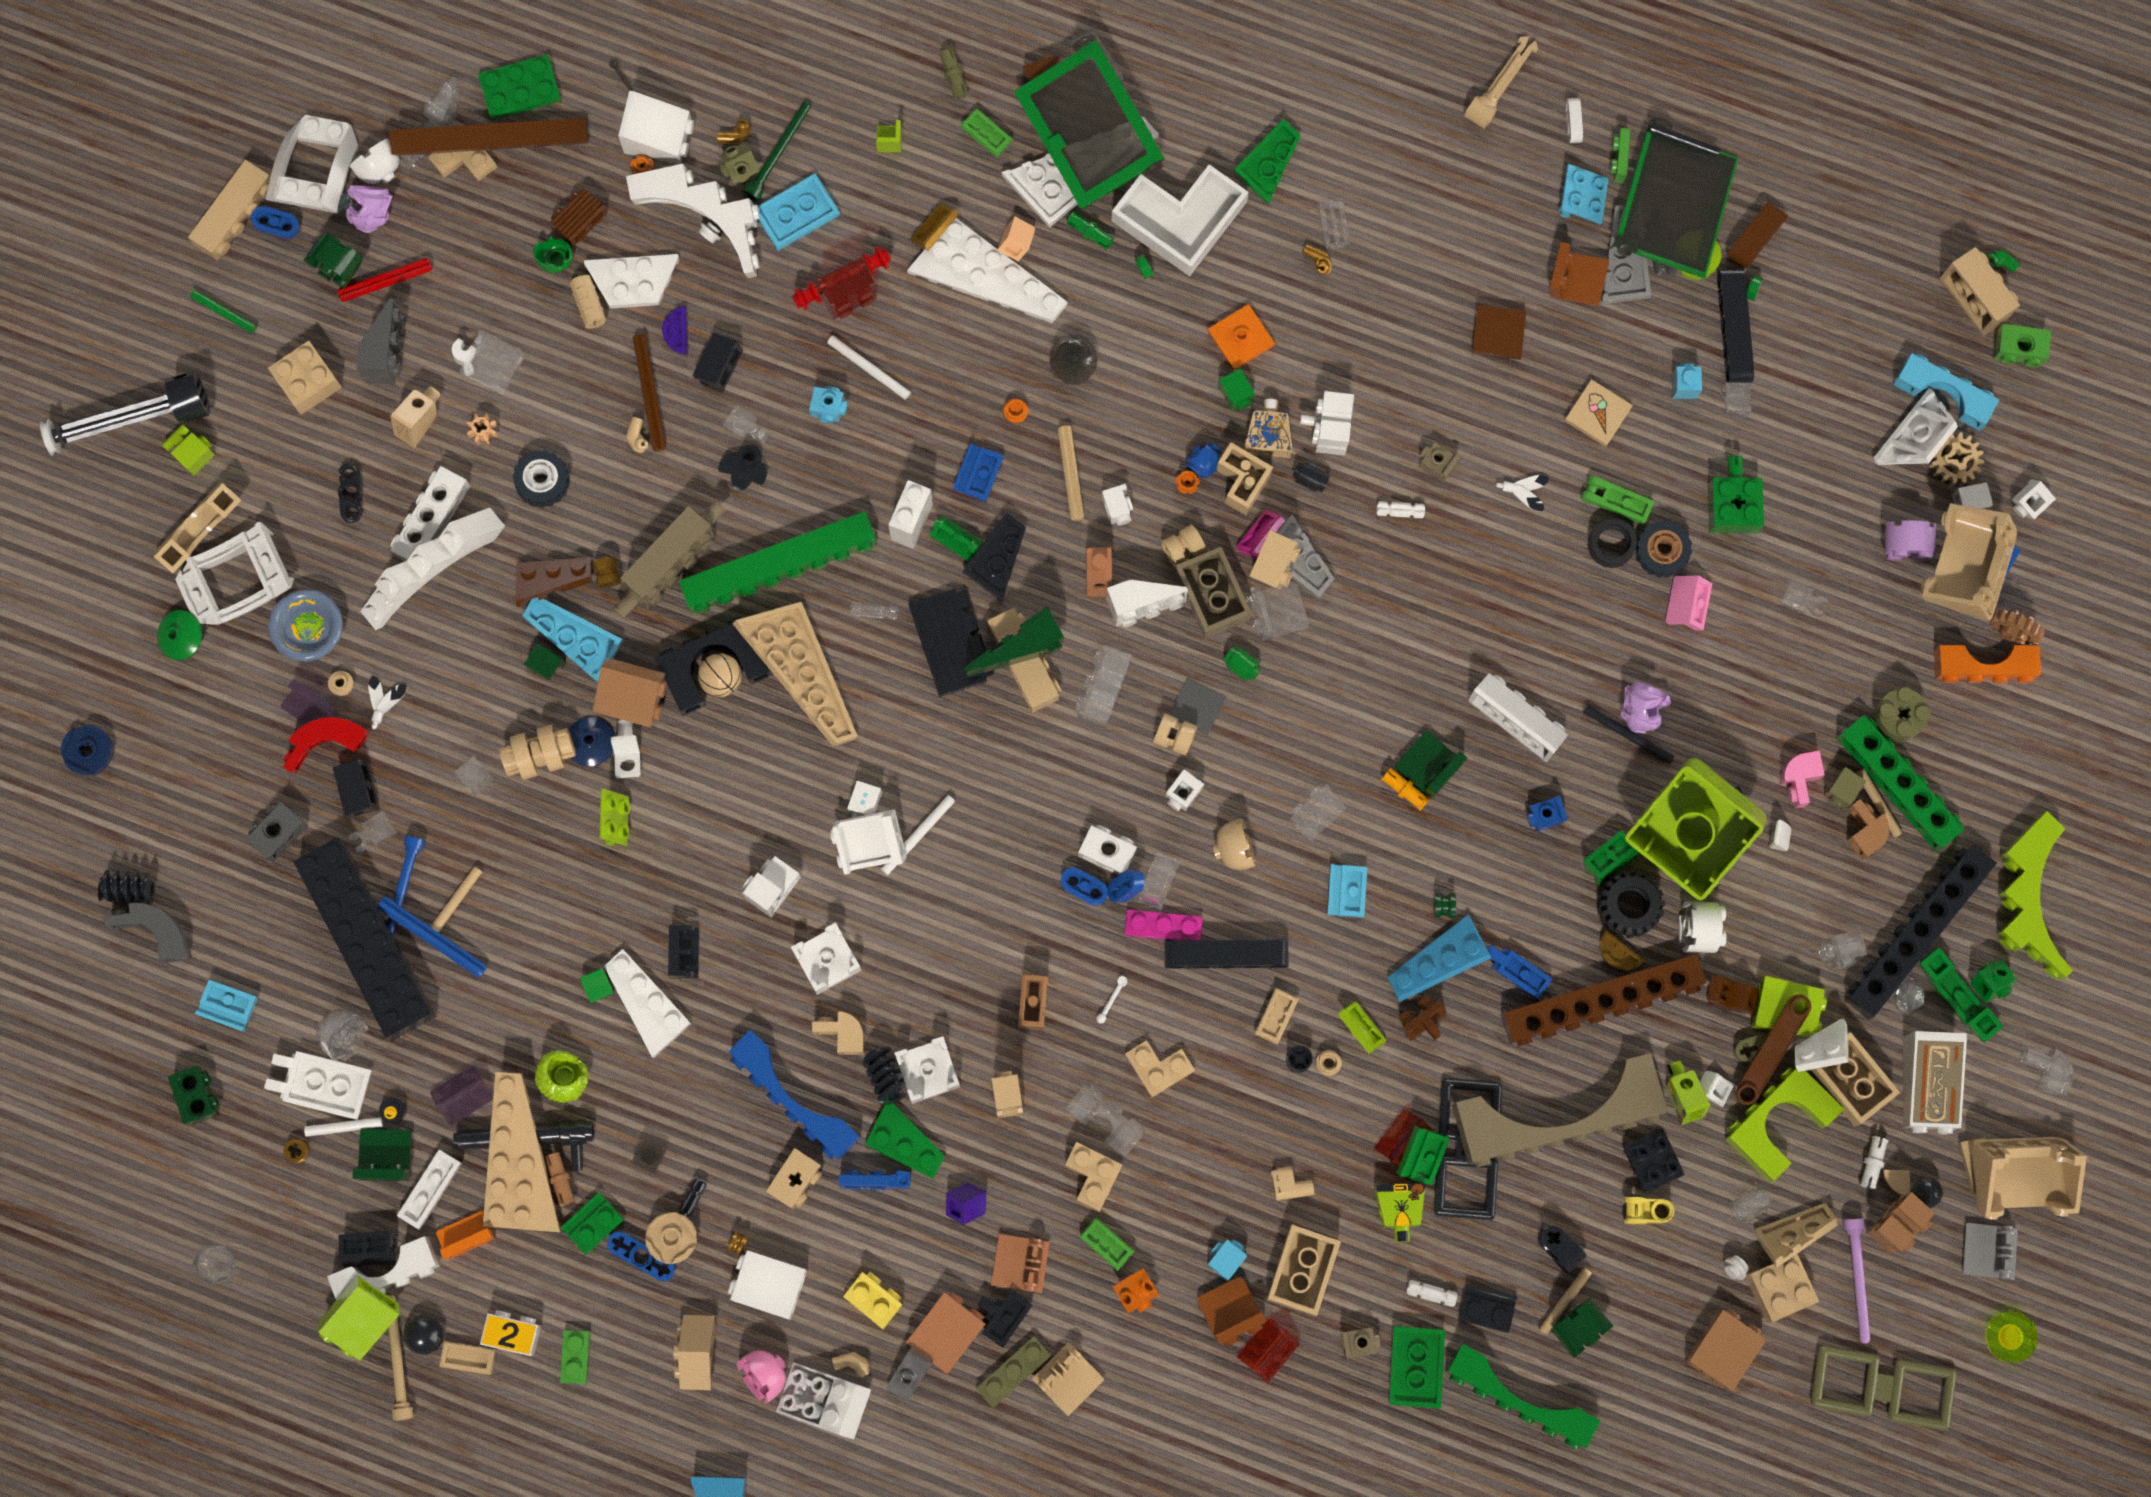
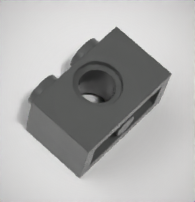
M282 802L278 805H273L267 811V817L261 823H256L249 830V836L246 838L271 862H274L308 827L305 822ZM275 825H280V833L276 836H270L271 828Z

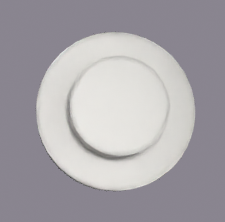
M703 222L700 224L701 228L698 232L708 241L714 244L716 240L721 239L718 235L720 230L711 222H708L707 225Z
M1734 1255L1732 1258L1728 1257L1724 1261L1725 1271L1732 1279L1743 1280L1746 1277L1749 1268L1742 1258Z

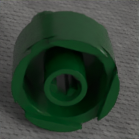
M323 232L303 261L314 269L317 267L319 269L317 272L319 276L327 281L333 278L332 281L345 289L361 266L363 258L348 245L346 247L339 243L341 240Z
M1588 1298L1555 1324L1551 1330L1569 1354L1575 1358L1585 1350L1583 1345L1586 1347L1593 1345L1601 1338L1598 1333L1604 1335L1613 1327V1324L1591 1298Z

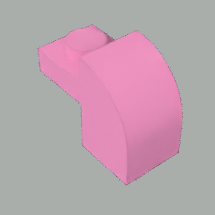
M1820 751L1803 753L1794 757L1785 765L1780 774V786L1790 784L1788 797L1790 802L1794 803V808H1802L1810 803L1806 782L1819 780L1825 775Z

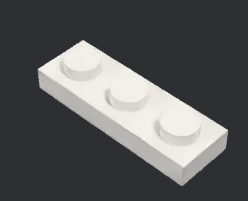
M438 1150L397 1216L420 1230L462 1163L443 1151Z

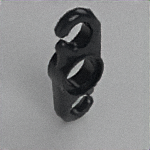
M345 463L339 468L338 472L343 474L345 470L351 469L354 475L349 479L342 475L339 477L340 515L345 522L355 523L360 520L362 513L358 512L354 517H349L347 510L353 507L360 511L362 508L360 504L363 495L360 470L355 464ZM346 488H356L357 494L353 499L344 498Z

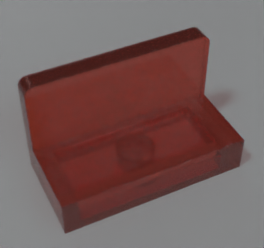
M1404 1109L1374 1149L1388 1158L1398 1168L1414 1126L1431 1131L1434 1130L1423 1119Z
M1271 1318L1266 1321L1262 1326L1263 1329L1255 1334L1237 1356L1240 1361L1252 1369L1267 1384L1300 1345L1286 1329Z

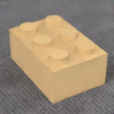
M1975 247L1952 262L1940 279L1982 335L1985 336L2007 321L2020 304L2015 293L2008 290L2004 285L2002 276L1988 264L1989 261L1983 252H1979Z
M1851 1032L1848 1033L1847 1063L1808 1070L1816 1081L1844 1108L1842 1113L1854 1127L1861 1125L1900 1093Z
M1291 1225L1266 1300L1314 1317L1317 1316L1341 1241Z

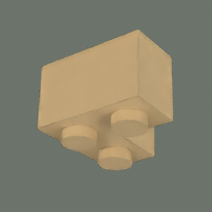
M1231 442L1218 462L1217 471L1235 481L1226 496L1225 504L1247 515L1272 475L1273 467Z
M1270 530L1250 577L1279 590H1282L1283 586L1288 587L1293 576L1289 566L1291 562L1296 563L1301 552V549L1298 548L1299 543Z
M1078 1142L1075 1143L1065 1164V1168L1087 1178L1076 1202L1100 1213L1122 1168V1164Z
M683 1315L682 1326H677L676 1340L679 1341V1344H674L673 1357L674 1360H678V1363H675L674 1376L676 1379H679L680 1389L711 1390L715 1316Z

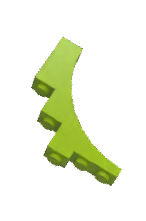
M2046 811L2000 856L2004 861V866L2009 871L2016 872L2018 875L1998 896L2002 899V904L2009 911H2015L2017 914L1996 935L2001 938V944L2010 951L2016 952L2024 947L2026 954L2032 960L2039 961L2045 967L2044 971L2051 978H2057L2060 981L2067 978L2073 969L2060 956L2048 935L2042 916L2040 887L2045 861L2054 843L2066 828Z

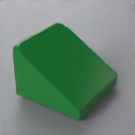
M603 968L579 978L590 1003L614 994Z

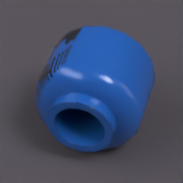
M1199 442L1186 456V469L1198 475L1199 479L1201 477L1209 478L1217 470V465L1221 458L1219 455L1221 453L1220 449L1211 442L1209 444Z

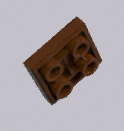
M1478 305L1472 354L1521 360L1526 311Z

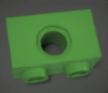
M2002 324L1996 331L1993 359L2001 360L2005 364L2020 362L2025 363L2028 367L2042 366L2049 359L2051 330ZM2017 343L2024 344L2027 351L2020 350Z

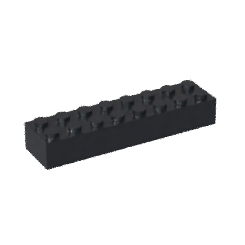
M337 837L294 860V865L385 1038L393 1041L437 1017L400 946L391 933L382 912L377 908L378 905L345 842Z

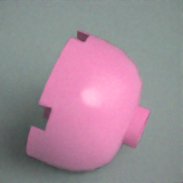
M757 1350L745 1355L736 1362L738 1371L743 1369L746 1374L742 1379L757 1399L765 1398V1404L773 1400L783 1390L786 1381L783 1369L786 1368V1365L780 1356L776 1355L774 1357L770 1352Z

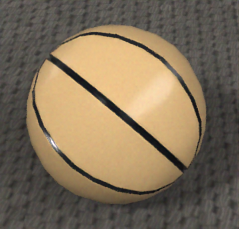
M723 653L710 655L703 660L699 667L698 681L707 694L715 697H726L733 694L741 684V668L738 662L729 655Z

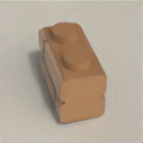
M1022 975L1019 1029L1044 1030L1048 977Z

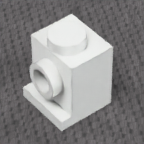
M2031 479L2028 482L2029 484L2012 501L2015 503L2013 509L2020 517L2024 518L2026 516L2027 518L2035 519L2056 498L2041 481ZM2031 497V502L2027 504L2026 501Z
M1126 484L1102 491V500L1111 525L1115 523L1117 525H1124L1131 521L1130 511L1133 510L1129 496H1124L1127 494Z
M1183 770L1166 793L1165 797L1169 799L1167 804L1176 811H1179L1181 808L1186 811L1203 789L1204 783L1186 770ZM1181 790H1185L1188 796L1186 798L1179 797L1178 792Z

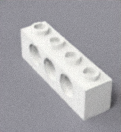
M442 466L439 467L438 471H434L431 474L428 488L425 493H420L416 500L417 506L412 514L409 513L404 520L402 532L400 535L397 534L391 542L392 549L390 551L396 558L405 562L418 545L439 538L470 487L466 479ZM441 491L447 492L443 500H435L437 493ZM426 513H434L431 521H423V516ZM414 534H421L420 541L417 543L410 542Z

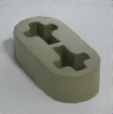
M1768 1033L1738 1042L1733 1050L1735 1058L1742 1063L1751 1062ZM1743 1044H1745L1746 1048L1755 1046L1756 1051L1749 1053V1058L1745 1054H1740Z

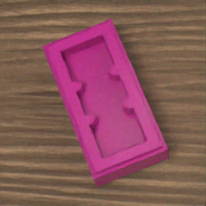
M1265 510L1237 545V550L1256 559L1269 531L1271 530L1276 533L1285 520L1280 515Z

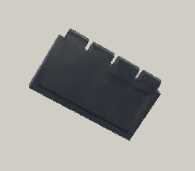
M954 588L908 603L939 698L986 683V677L994 675L993 670L967 677L964 673V668L987 651L981 634L971 636L972 633L979 631V627L973 611L963 612L972 607L966 590L956 592Z

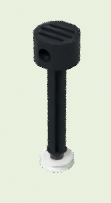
M194 370L167 378L165 381V394L63 424L59 423L57 428H55L50 419H47V423L40 421V431L48 452L51 456H54V452L61 454L60 442L68 444V442L173 412L180 424L209 416L211 411L208 396L199 374Z

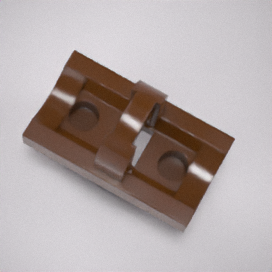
M1426 995L1418 1002V1007L1423 1011L1416 1017L1409 1009L1399 1016L1405 1035L1411 1042L1424 1031H1427L1434 1040L1441 1037L1440 1030L1435 1023L1447 1014L1440 1000L1436 1002L1429 995Z

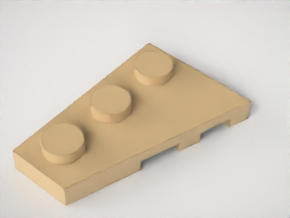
M1823 1203L1754 1230L1756 1238L1774 1265L1779 1267L1838 1225L1835 1215L1827 1204Z

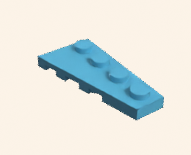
M531 599L522 615L524 619L597 683L601 666L607 658H614L623 642L616 635L545 599Z

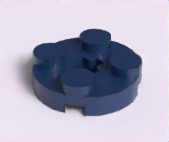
M83 725L84 727L74 728L66 734L61 743V754L63 755L65 765L79 775L96 776L100 774L112 760L114 743L106 732L96 726ZM89 744H92V754L84 757V752L81 750L82 747H88Z

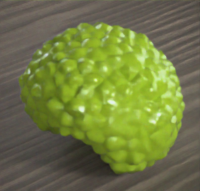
M562 1050L548 1052L539 1060L535 1070L536 1086L549 1100L561 1103L577 1100L588 1084V1068L573 1054Z

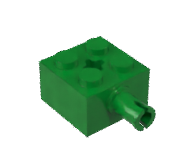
M1735 455L1727 457V478H1712L1708 484L1709 533H1759L1764 527L1763 478L1743 477V456L1737 455V458H1735ZM1735 502L1740 508L1736 509V505L1732 503Z

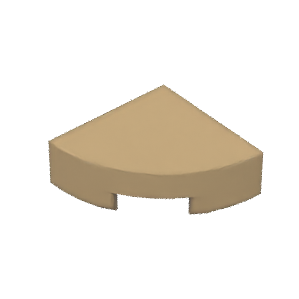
M1882 1170L1884 1181L1898 1195L1910 1193V1170Z

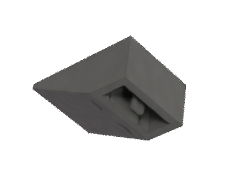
M393 298L388 300L359 343L356 368L366 383L395 384L396 376H400L401 365L398 362V353H402L403 339L400 338L401 329L404 330L405 315H402L401 308L398 307Z

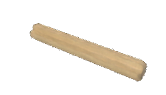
M1065 425L1058 427L1070 517L1072 521H1079L1084 519L1072 430L1071 426Z

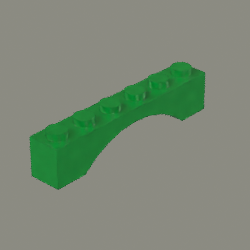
M1464 1344L1459 1345L1445 1371L1451 1375L1449 1379L1460 1386H1463L1464 1383L1472 1386L1474 1394L1484 1399L1490 1396L1497 1400L1495 1405L1507 1412L1510 1409L1520 1413L1519 1419L1530 1425L1535 1421L1543 1426L1541 1431L1554 1438L1556 1434L1565 1438L1564 1444L1577 1451L1579 1447L1587 1449L1601 1420L1579 1408L1549 1410L1535 1407L1520 1400L1499 1382L1491 1370L1486 1356Z

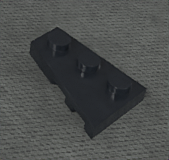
M1006 512L962 571L963 574L1001 602L1003 601L1026 527Z

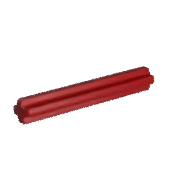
M423 258L347 285L345 289L339 288L337 290L338 296L342 302H346L432 271V266L428 258Z

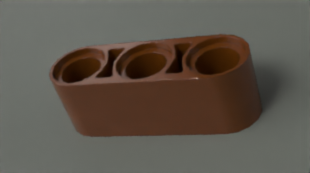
M1768 201L1728 251L1727 256L1747 269L1784 223L1788 215Z

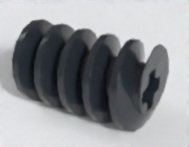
M105 870L98 884V900L102 901L105 898L107 902H112L115 899L119 903L124 900L127 903H133L135 900L137 903H144L146 900L148 905H152L155 898V883L151 880L150 873H146L144 879H141L140 872H136L134 878L131 879L129 871H126L124 877L121 878L119 870L115 871L113 877H110L109 870Z
M883 1047L871 1051L864 1057L862 1062L863 1067L867 1069V1076L871 1078V1085L875 1087L874 1093L879 1096L877 1098L878 1103L881 1105L895 1103L907 1096L906 1092H901L906 1087V1083H897L903 1078L902 1074H894L899 1069V1066L890 1065L895 1060V1057L886 1056L891 1051V1047Z

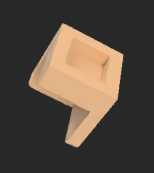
M1014 216L1003 231L998 251L1019 261L1030 248L1035 227Z

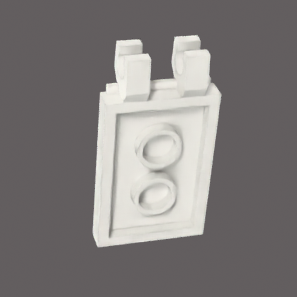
M296 1051V1054H292V1058L278 1054L273 1055L271 1064L288 1068L285 1082L267 1078L264 1089L281 1093L280 1098H282L283 1102L359 1120L372 1070Z

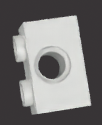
M1098 825L1097 828L1091 826L1078 852V857L1119 876L1128 869L1136 853L1137 847L1133 845L1134 841L1124 836L1117 838L1110 834L1111 830L1101 825ZM1105 844H1112L1116 851L1112 855H1105L1101 848Z

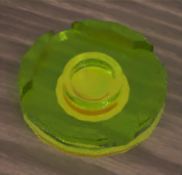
M2006 1311L1998 1313L1990 1319L1985 1331V1341L1987 1348L1994 1357L2003 1362L2017 1363L2025 1361L2035 1351L2038 1345V1333L2035 1324L2021 1312Z

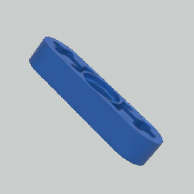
M615 1232L608 1238V1249L614 1255L657 1280L669 1281L674 1277L676 1273L675 1264H669L668 1269L670 1273L668 1275L663 1274L662 1277L659 1276L660 1270L652 1266L651 1271L647 1270V1267L652 1264L654 1257L649 1253L645 1244L623 1232ZM624 1237L623 1242L629 1247L632 1246V1242L636 1243V1246L630 1251L629 1258L625 1257V1254L628 1253L625 1249L619 1248L618 1251L615 1250L616 1245L613 1243L615 1238L620 1239ZM639 1249H645L649 1254V1259L644 1264H638L635 1261L634 1255ZM657 1260L655 1261V1262H657V1263L660 1264V1265H664V1264H665V1263L660 1262V1261H657Z

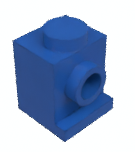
M1560 796L1531 805L1528 808L1529 812L1526 813L1530 827H1534L1536 832L1564 824L1568 820ZM1549 810L1551 816L1549 818L1544 817L1542 811Z

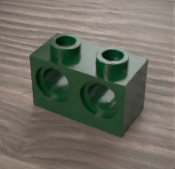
M194 1066L167 1076L183 1125L190 1127L219 1116L217 1109L220 1108L219 1101L215 1094H211L209 1085L212 1082L207 1070ZM195 1077L197 1080L196 1086L188 1090L186 1086L188 1079ZM203 1100L205 1108L203 1112L196 1114L194 1110L195 1104Z

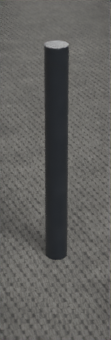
M1590 705L1584 710L1583 713L1666 763L1670 764L1675 757Z

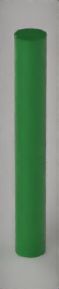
M195 289L191 292V299L251 334L256 331L257 325Z

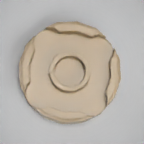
M676 1212L663 1213L655 1217L649 1224L645 1238L646 1246L649 1253L657 1261L666 1264H678L686 1260L694 1252L697 1244V1231L694 1224L686 1216Z

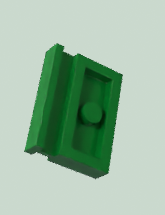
M1414 1126L1396 1173L1402 1177H1408L1412 1180L1432 1185L1450 1138L1445 1134Z
M597 1193L561 1229L587 1256L625 1220L601 1193Z

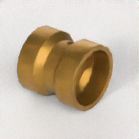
M605 557L593 561V569L597 572L598 576L596 578L598 588H610L622 583L620 574L616 570L618 567L617 558Z

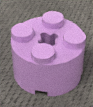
M1906 520L1901 521V526H1894V521L1887 522L1885 524V554L1887 555V560L1900 561L1902 557H1912V561L1924 562L1927 561V558H1933V555L1936 554V524L1930 525V522Z

